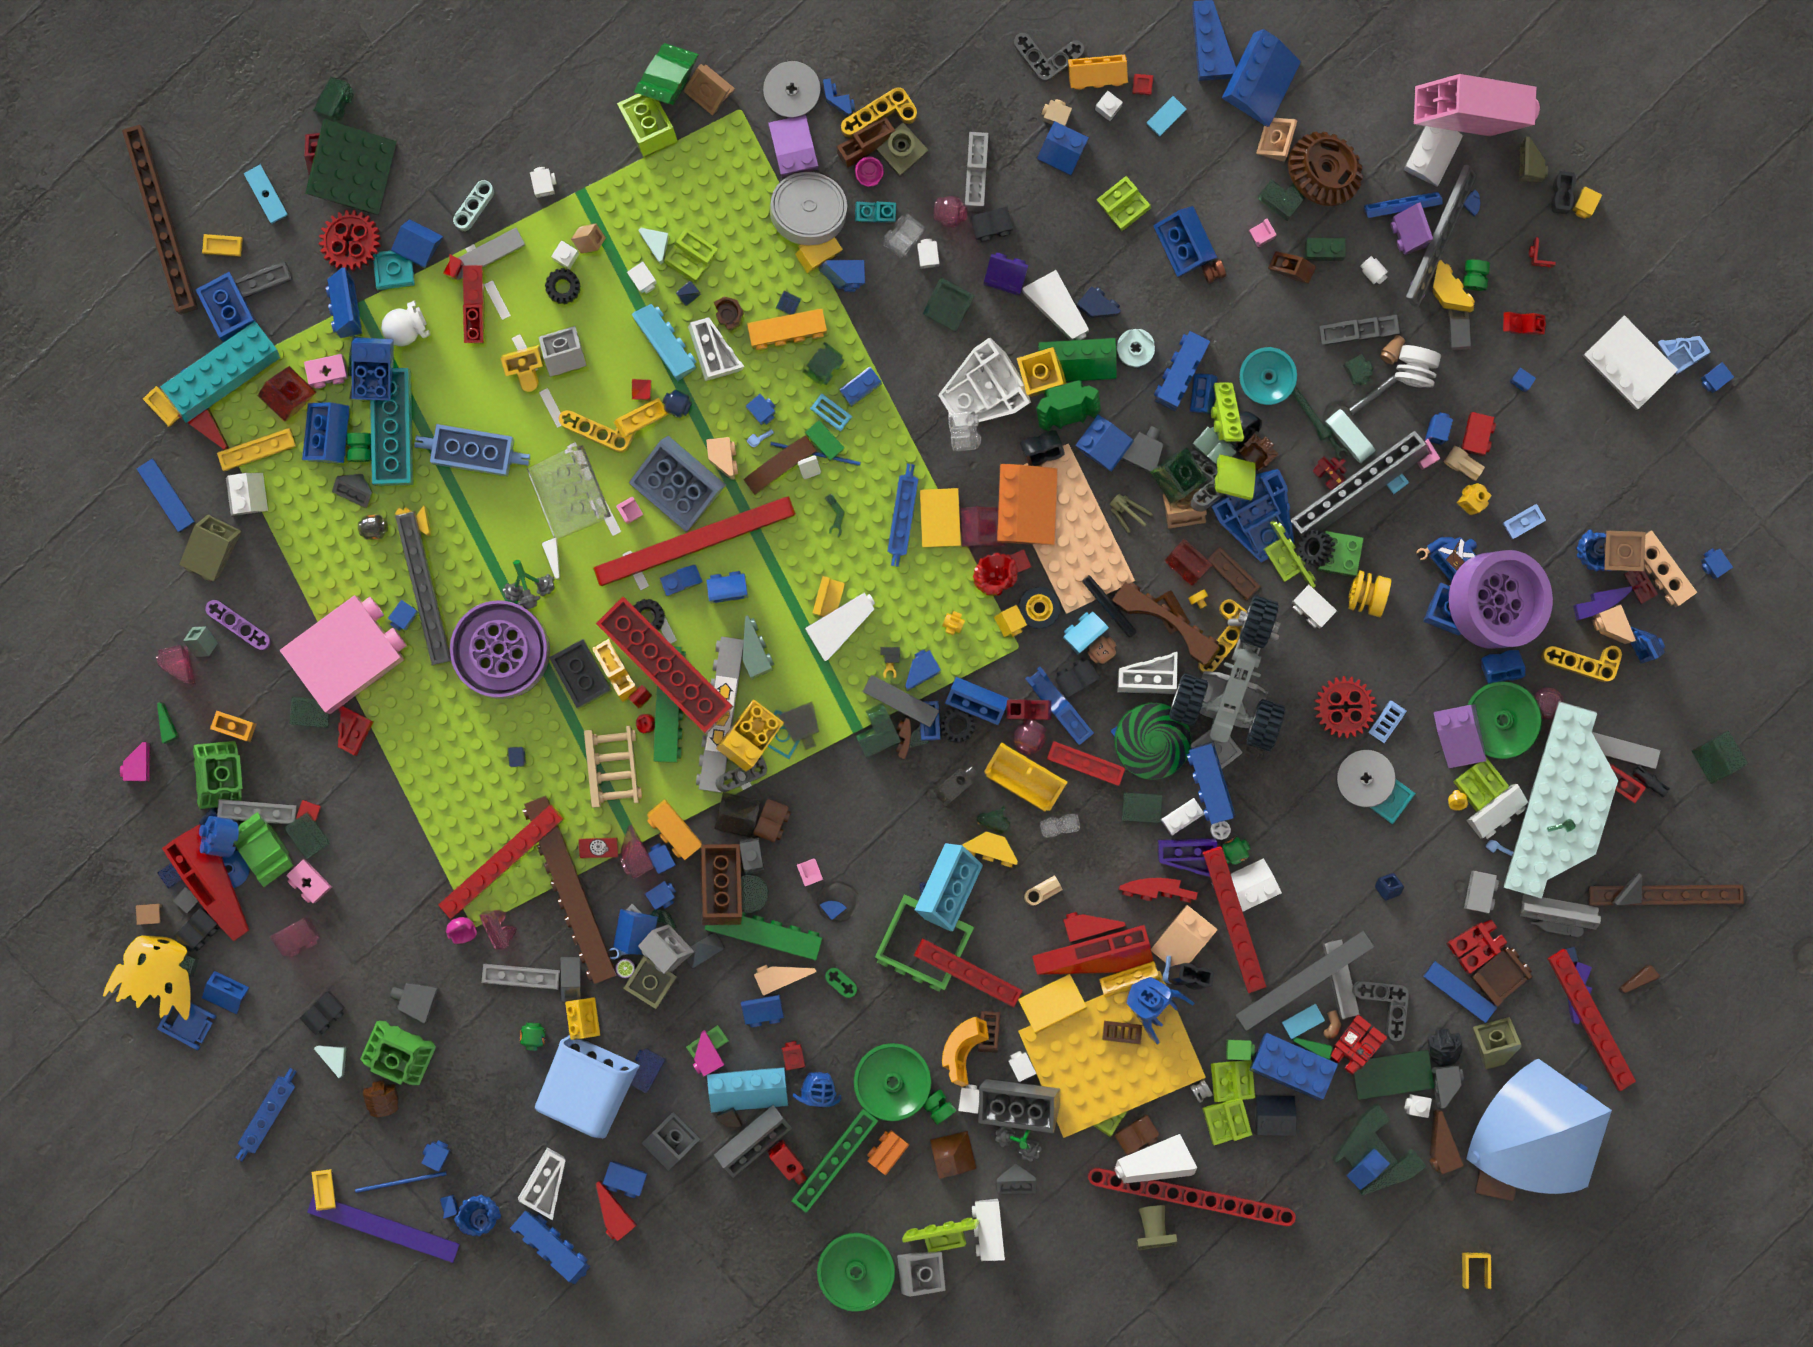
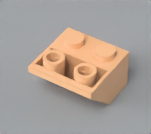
M730 437L707 439L710 463L731 480H734L735 474H738L737 463L733 461V455H736L734 442H731Z

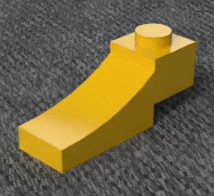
M608 639L592 649L618 696L624 702L637 690V687Z

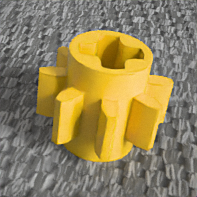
M953 611L952 615L947 613L942 627L946 628V633L954 636L955 632H961L965 622L964 619H961L962 614Z

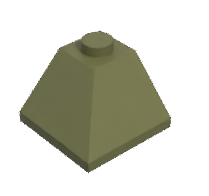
M1525 137L1520 143L1519 182H1542L1548 176V166H1545V159L1532 139Z
M1510 1017L1473 1027L1478 1050L1485 1069L1505 1065L1521 1048L1520 1040Z

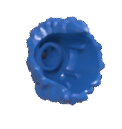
M1591 529L1583 534L1582 539L1578 541L1576 548L1578 551L1577 557L1581 559V563L1586 565L1589 570L1604 571V543H1606V534L1593 533Z
M479 1195L478 1197L473 1196L468 1200H464L463 1204L459 1206L460 1211L458 1215L454 1218L461 1232L471 1236H481L483 1233H488L494 1227L496 1220L501 1219V1214L495 1201H492L490 1197Z

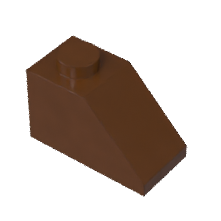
M1275 251L1268 269L1307 284H1309L1316 268L1315 265L1303 257Z

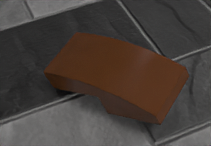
M907 718L904 722L900 721L896 730L900 732L898 737L905 739L904 742L900 741L896 752L899 753L898 757L905 760L911 736L910 719Z

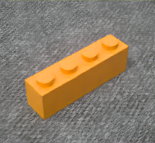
M823 309L747 323L751 345L756 350L767 349V345L775 344L776 347L786 345L787 341L794 340V343L803 342L807 337L819 339L824 337V334H827Z

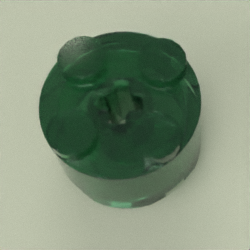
M826 342L822 344L825 348L818 349L806 365L809 368L808 371L806 369L802 371V373L820 386L822 384L827 385L833 377L830 373L834 368L836 370L839 369L844 362V359H842L843 355Z

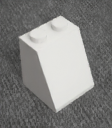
M243 473L226 477L231 516L268 511L263 473Z

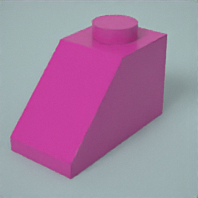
M142 742L123 761V766H120V777H123V781H150V743Z
M705 1030L701 1032L694 1057L695 1063L693 1064L697 1073H702L703 1076L724 1065L723 1060Z

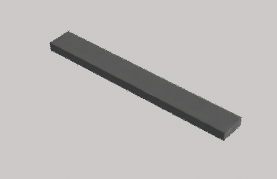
M1464 165L1434 232L1433 239L1426 250L1406 298L1413 307H1419L1477 176L1469 165Z
M415 511L396 515L395 518L431 663L436 665L451 661Z
M1365 930L1236 1014L1237 1018L1245 1030H1249L1375 947Z

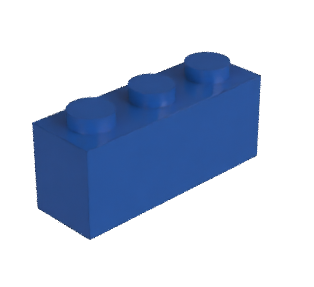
M956 677L945 704L999 725L1009 698Z

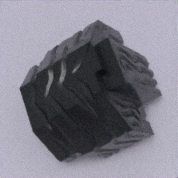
M1447 1028L1437 1030V1035L1428 1036V1048L1432 1061L1441 1066L1455 1064L1462 1053L1460 1034H1450V1030Z

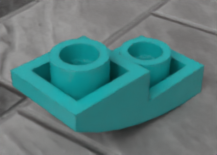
M878 201L876 203L856 202L855 222H896V203Z

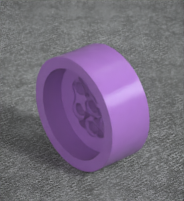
M1515 550L1483 553L1468 559L1454 575L1449 591L1450 613L1457 629L1471 643L1483 648L1516 647L1531 642L1546 627L1553 605L1551 584L1543 568L1532 557Z
M489 601L475 606L459 620L451 637L450 656L457 675L469 688L490 698L509 699L528 692L541 680L549 663L550 643L541 622L527 609L508 601ZM492 626H498L499 633L496 636H491L489 633ZM517 631V639L510 641L508 639L509 632ZM478 640H484L486 643L482 650L476 648ZM498 644L504 646V652L500 655H497L494 651ZM516 649L523 651V656L520 659L513 657V652ZM484 658H489L491 661L488 668H482L481 661ZM502 663L509 664L508 672H500V665Z

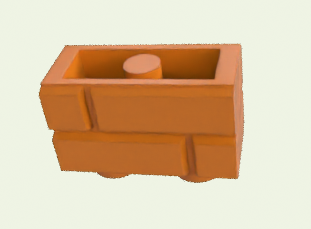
M892 1130L889 1133L885 1131L879 1139L881 1141L880 1145L877 1148L873 1146L867 1154L870 1157L867 1161L884 1175L890 1171L909 1146L907 1141Z

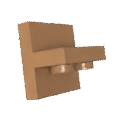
M701 64L695 70L684 92L711 115H714L722 102L733 93L735 88L710 67Z
M1200 488L1163 494L1168 529L1206 523V510L1199 512L1191 507L1193 495Z
M1606 531L1604 569L1644 571L1646 532Z

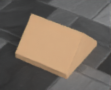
M1273 118L1270 126H1264L1256 154L1285 162L1297 120Z

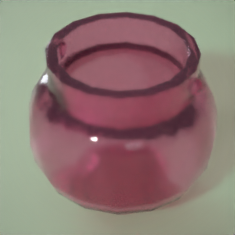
M957 196L939 197L934 207V221L940 222L947 228H955L966 220L968 209L965 207L963 200Z
M1542 688L1534 695L1540 706L1543 719H1554L1558 702L1565 703L1564 697L1555 688Z
M1024 720L1023 724L1019 725L1013 734V741L1017 746L1016 749L1026 755L1039 752L1045 743L1046 728L1035 721Z

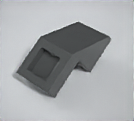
M1448 309L1451 350L1471 349L1468 312Z
M561 957V1002L580 1000V957Z

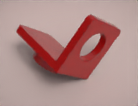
M1536 237L1533 240V246L1529 248V257H1532L1531 266L1553 268L1556 262L1537 260L1539 238Z

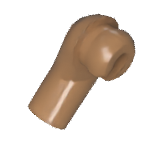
M1336 1010L1327 1013L1331 1023L1324 1030V1036L1327 1039L1335 1038L1341 1028V1022Z

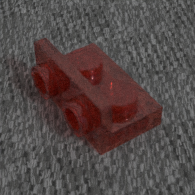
M1185 539L1165 559L1169 567L1180 574L1184 581L1192 586L1212 565Z

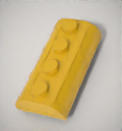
M1002 742L984 771L986 777L1043 811L1051 810L1068 782Z

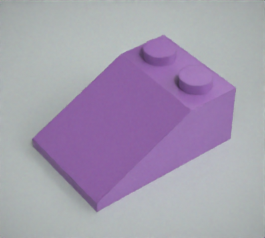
M806 115L769 123L781 178H786L795 173L819 170Z
M1421 202L1392 218L1390 223L1393 233L1397 234L1399 239L1397 240V246L1399 251H1403L1404 255L1424 249L1432 241L1433 237Z
M1475 704L1434 712L1437 732L1448 768L1487 761Z

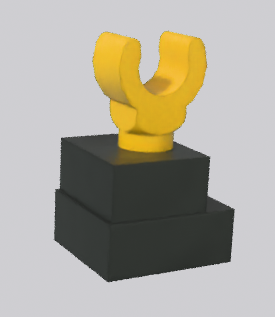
M881 647L880 655H885L886 663L883 676L886 678L887 671L891 670L894 673V678H896L897 673L894 669V663H899L900 647Z

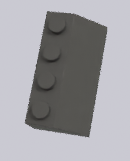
M985 1079L979 1087L978 1123L1054 1133L1060 1108V1088Z

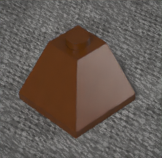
M968 1131L930 1139L939 1179L976 1169Z

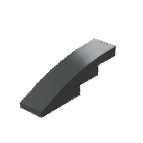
M1398 315L1351 320L1319 326L1322 345L1401 334Z

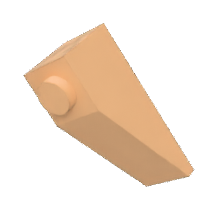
M767 965L756 969L758 973L754 974L764 996L817 971L815 968L777 966L768 968Z

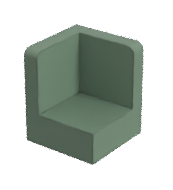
M206 626L192 627L183 640L195 657L210 656L218 644Z

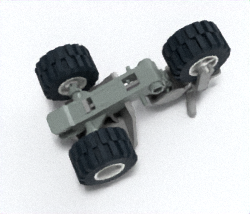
M1255 595L1251 600L1247 613L1241 610L1238 619L1228 620L1229 626H1242L1232 656V660H1235L1234 665L1224 663V666L1232 668L1230 676L1219 672L1204 671L1202 678H1198L1185 673L1180 679L1169 713L1171 720L1193 726L1197 721L1199 713L1204 716L1213 718L1210 737L1213 740L1223 743L1227 742L1233 725L1241 728H1249L1246 739L1247 745L1268 752L1273 749L1284 719L1285 706L1265 700L1268 692L1259 685L1249 682L1251 675L1261 676L1260 673L1253 671L1254 667L1258 668L1261 657L1258 656L1260 649L1267 645L1269 638L1274 641L1279 639L1277 633L1281 623L1275 622L1279 609L1278 602ZM1244 670L1248 671L1247 675H1243Z

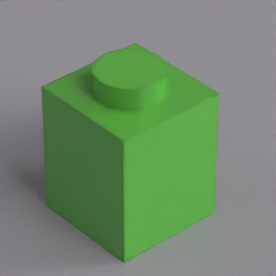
M1227 1039L1226 1059L1251 1060V1056H1254L1255 1045H1252L1250 1040Z

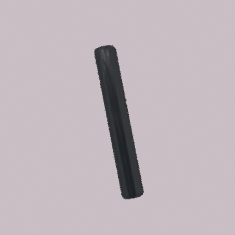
M1090 575L1086 576L1082 583L1128 637L1135 635L1136 629Z

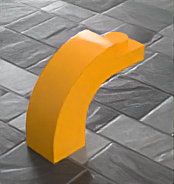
M973 1017L961 1023L949 1036L943 1051L942 1066L950 1070L949 1077L951 1082L961 1087L969 1085L966 1059L970 1050L978 1043L989 1039L987 1022L978 1017Z

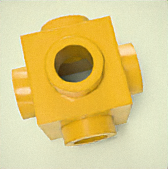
M1479 483L1467 485L1462 490L1463 495L1457 504L1469 515L1480 513L1488 506V500L1492 495L1487 492L1485 486Z

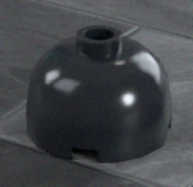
M1249 411L1239 412L1244 436L1243 441H1229L1236 449L1237 447L1242 449L1243 445L1252 437L1255 431L1259 433L1261 430L1262 420Z

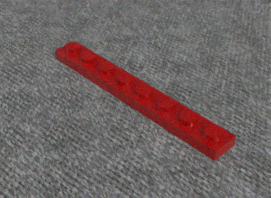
M549 805L439 903L440 908L450 919H453L562 822L564 818L553 805Z
M1219 846L1205 851L1203 856L1248 993L1266 988L1223 849Z
M1562 949L1547 958L1616 1089L1622 1091L1636 1082L1567 950Z

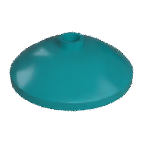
M1273 347L1257 349L1250 353L1242 363L1240 369L1241 387L1245 394L1257 403L1264 405L1280 403L1289 397L1296 386V366L1291 357L1280 349ZM1267 373H1271L1273 375L1271 380H1267L1265 378V375Z

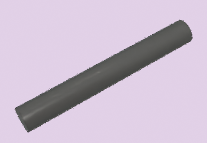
M1395 375L1348 409L1352 415L1356 414L1398 382L1394 378Z

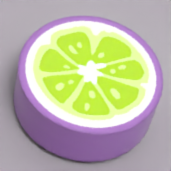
M622 959L616 964V973L622 978L631 977L635 971V965L629 959Z

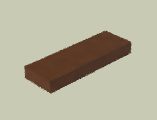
M1221 547L1206 560L1246 600L1261 587Z

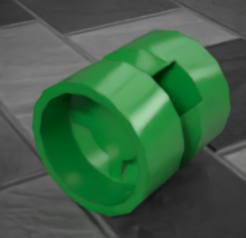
M1466 260L1464 271L1467 275L1463 278L1464 288L1486 291L1488 288V278H1486V275L1489 274L1490 263L1482 260Z
M348 433L347 445L351 448L347 452V461L371 462V449L368 448L371 446V434Z
M941 1089L931 1094L923 1106L927 1112H931L930 1117L936 1125L956 1111L951 1102H946L947 1097Z

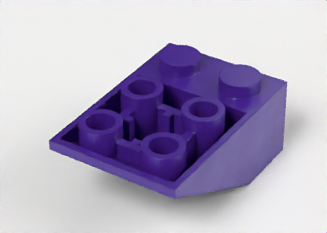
M1001 253L991 254L983 285L1020 296L1027 275L1028 265L1025 264V261L1017 258L1014 261L1007 259V256Z

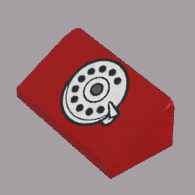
M618 838L578 839L580 858L618 857Z

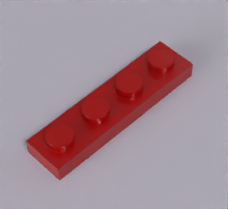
M1053 741L1047 760L1119 786L1125 771V767Z

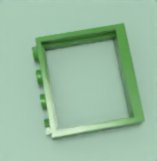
M904 894L875 958L878 959L877 963L885 967L890 964L896 967L894 971L905 975L907 972L913 975V980L921 984L923 981L930 983V988L940 992L941 989H946L952 975L946 973L942 982L883 955L905 905L908 904L916 908L918 904L917 900ZM958 920L955 927L965 931L955 953L960 958L974 927Z

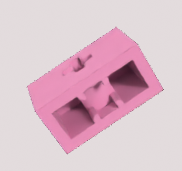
M342 354L304 362L308 384L311 387L314 386L315 389L325 387L326 383L333 382L336 385L344 383L345 379H349L345 358ZM326 368L331 371L328 373V376L322 374L326 371Z
M305 859L286 875L289 878L288 883L294 889L298 887L303 892L301 896L308 903H316L332 888ZM304 879H311L310 884L312 886H304L306 884Z

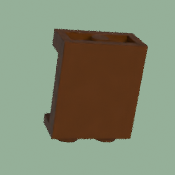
M1505 947L1470 976L1492 1004L1497 1007L1524 982L1532 978L1530 974L1532 970L1526 963L1522 964L1518 960L1520 956L1513 948Z

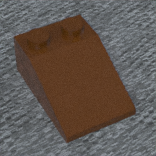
M1437 1109L1433 1111L1430 1146L1431 1159H1429L1433 1170L1440 1174H1445L1464 1165L1443 1112Z

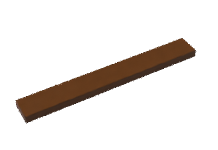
M1743 885L1642 886V903L1627 905L1744 904ZM1588 886L1589 906L1613 905L1612 902L1625 886Z

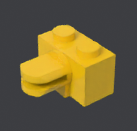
M539 345L501 356L506 376L517 374L520 386L524 391L530 392L536 389L539 381L535 368L544 365Z

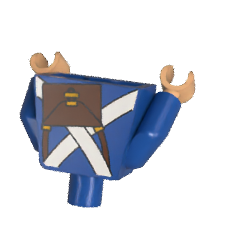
M1441 537L1427 545L1426 549H1418L1416 554L1420 551H1425V557L1420 559L1425 560L1431 552L1432 554L1429 556L1452 582L1454 575L1461 565L1468 559L1476 556L1473 550L1477 548V544L1473 539L1465 542L1461 537L1457 539Z

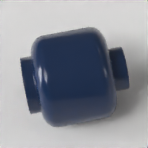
M673 390L671 394L666 393L662 402L665 404V412L677 418H681L683 415L686 416L692 405L690 396L678 390Z

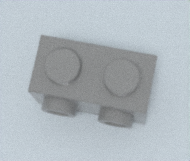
M1471 871L1464 909L1489 913L1490 910H1493L1495 899H1492L1493 892L1497 891L1499 880H1496L1497 875Z

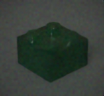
M1187 447L1174 453L1150 471L1170 504L1184 498L1207 480Z

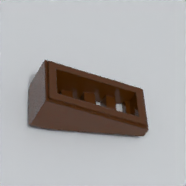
M1646 965L1620 986L1618 990L1622 993L1629 992L1661 976L1652 965Z
M981 1011L982 1020H985V1018L996 1019V1022L986 1021L987 1026L995 1027V1030L988 1029V1034L995 1035V1038L989 1037L988 1040L983 1041L994 1043V1046L983 1045V1042L978 1045V1051L998 1053L1000 1012Z
M1104 1021L1102 1040L1141 1044L1143 1025ZM1110 1026H1113L1112 1037H1109ZM1117 1026L1121 1027L1120 1038H1116ZM1125 1027L1129 1028L1128 1039H1124ZM1133 1028H1136L1135 1040L1132 1039Z

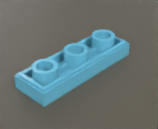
M261 164L245 172L244 175L270 223L273 224L288 216ZM265 192H269L268 197L263 196Z

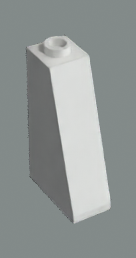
M1056 270L1022 288L1023 294L1070 341L1083 340L1087 337L1086 334L1089 332V329Z
M865 593L861 594L805 628L824 661H827L874 610L873 605H875V602L870 594L867 596Z
M1179 1134L1118 1159L1115 1173L1119 1179H1122L1123 1183L1192 1176L1195 1174L1197 1166Z

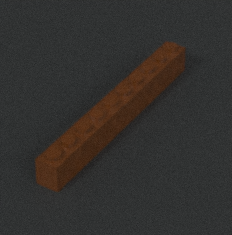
M140 124L123 129L124 139L175 310L180 315L197 310V303L145 129Z
M543 796L525 803V808L522 810L526 820L530 819L532 821L550 805L547 796ZM557 825L539 841L537 849L540 856L544 855L545 857L544 867L547 874L551 873L553 877L551 885L554 892L558 891L560 895L558 902L561 909H565L567 913L565 920L568 927H572L574 931L572 935L573 941L581 949L579 953L582 963L587 964V977L589 981H593L596 984L616 976L617 973L559 825Z

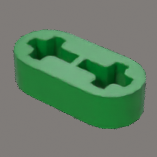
M838 968L827 970L825 974L826 981L842 996L850 998L856 994V984ZM837 971L839 973L837 977L841 982L838 983L836 980L830 981L829 978L831 976L829 973ZM843 982L846 985H853L852 994L849 992L847 994L844 993L845 988L841 985Z

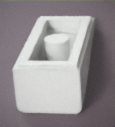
M816 456L798 461L803 479L821 473Z
M556 538L543 542L542 545L553 574L559 580L558 542Z

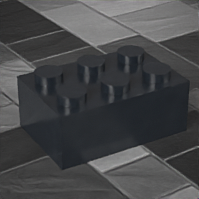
M584 639L549 657L577 709L612 691Z

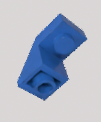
M831 78L824 79L826 102L847 117L851 116L852 111H855L854 100L849 99V94L834 97L833 95H837L835 83L831 84Z

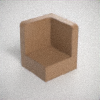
M597 224L579 227L571 238L580 253L598 250L606 239Z
M162 904L136 905L137 925L160 923V908H162Z

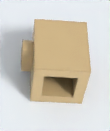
M1051 100L1049 105L1045 104L1041 113L1044 115L1043 121L1052 125L1056 121L1066 126L1072 108L1065 106L1066 103L1061 100Z

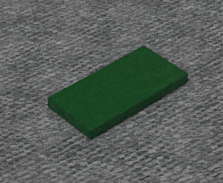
M1422 1050L1370 1058L1361 1070L1358 1069L1354 1073L1357 1100L1434 1088L1429 1051Z

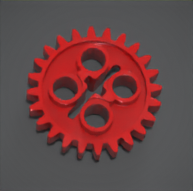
M345 210L344 216L338 212L337 219L331 216L332 222H325L328 227L321 228L325 234L319 235L320 239L324 240L319 242L320 247H324L320 250L322 254H326L324 259L326 261L330 260L329 264L331 266L336 264L337 270L343 266L346 270L350 267L354 272L355 266H358L360 270H362L363 263L369 266L367 260L374 261L375 259L372 254H379L375 247H381L380 243L377 242L381 239L380 235H377L380 231L378 228H374L376 223L374 221L370 222L371 218L369 216L364 218L363 212H360L357 216L355 210H353L351 215ZM346 227V231L343 234H338L340 228ZM359 230H365L362 236H357ZM337 246H343L340 252H335ZM362 248L358 255H354L355 249Z
M1342 676L1340 682L1336 677L1334 678L1335 684L1328 681L1329 687L1322 686L1321 688L1324 692H1317V695L1321 698L1314 700L1315 703L1319 704L1318 707L1314 708V710L1319 711L1315 718L1321 717L1322 720L1318 724L1326 725L1323 729L1324 731L1330 728V735L1337 732V738H1340L1342 733H1344L1345 738H1348L1349 733H1351L1353 737H1356V731L1362 734V727L1369 728L1367 721H1374L1370 718V715H1376L1372 708L1377 705L1371 704L1375 697H1369L1372 690H1365L1367 684L1360 686V679L1354 683L1353 677L1346 681L1345 676ZM1351 692H1356L1359 695L1358 702L1355 703L1350 700ZM1332 693H1337L1340 696L1338 703H1333L1330 700ZM1344 702H1346L1347 706L1362 705V708H1351L1344 712V709H1328L1329 706L1344 705ZM1353 711H1357L1360 714V719L1357 722L1353 721L1350 717ZM1333 712H1338L1341 715L1340 722L1332 721L1331 715Z

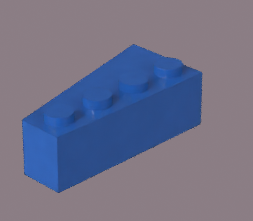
M1213 0L1194 1L1192 11L1198 81L1231 79L1236 66Z
M1189 331L1188 335H1183L1179 343L1182 347L1179 352L1175 351L1171 359L1173 365L1171 369H1166L1162 377L1165 379L1163 386L1158 385L1154 396L1157 397L1155 402L1176 411L1210 343L1209 340Z
M524 1211L510 1229L514 1233L523 1235L524 1238L522 1240L534 1249L537 1248V1254L546 1261L550 1260V1265L570 1283L576 1284L590 1268L586 1263L588 1259L580 1252L577 1254L573 1250L574 1246L568 1240L563 1241L559 1237L561 1233L557 1229L546 1225L548 1221L539 1214L537 1216Z

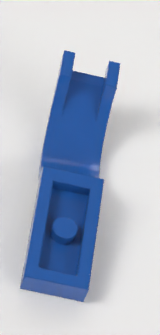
M1038 667V672L1030 678L1027 676L1025 678L1041 700L1052 701L1051 712L1075 742L1080 745L1094 734L1093 731L1057 690L1044 670Z

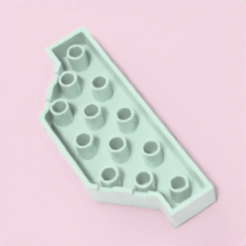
M1558 702L1504 882V888L1542 899L1548 879L1596 855L1618 783L1615 773L1592 734L1597 712Z

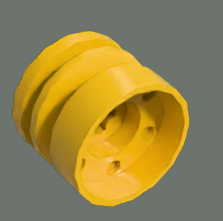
M1359 570L1350 588L1348 609L1354 610L1358 602V612H1362L1364 606L1368 605L1369 615L1381 617L1389 595L1391 579L1378 576L1375 583H1372V574L1368 573L1364 581V571Z

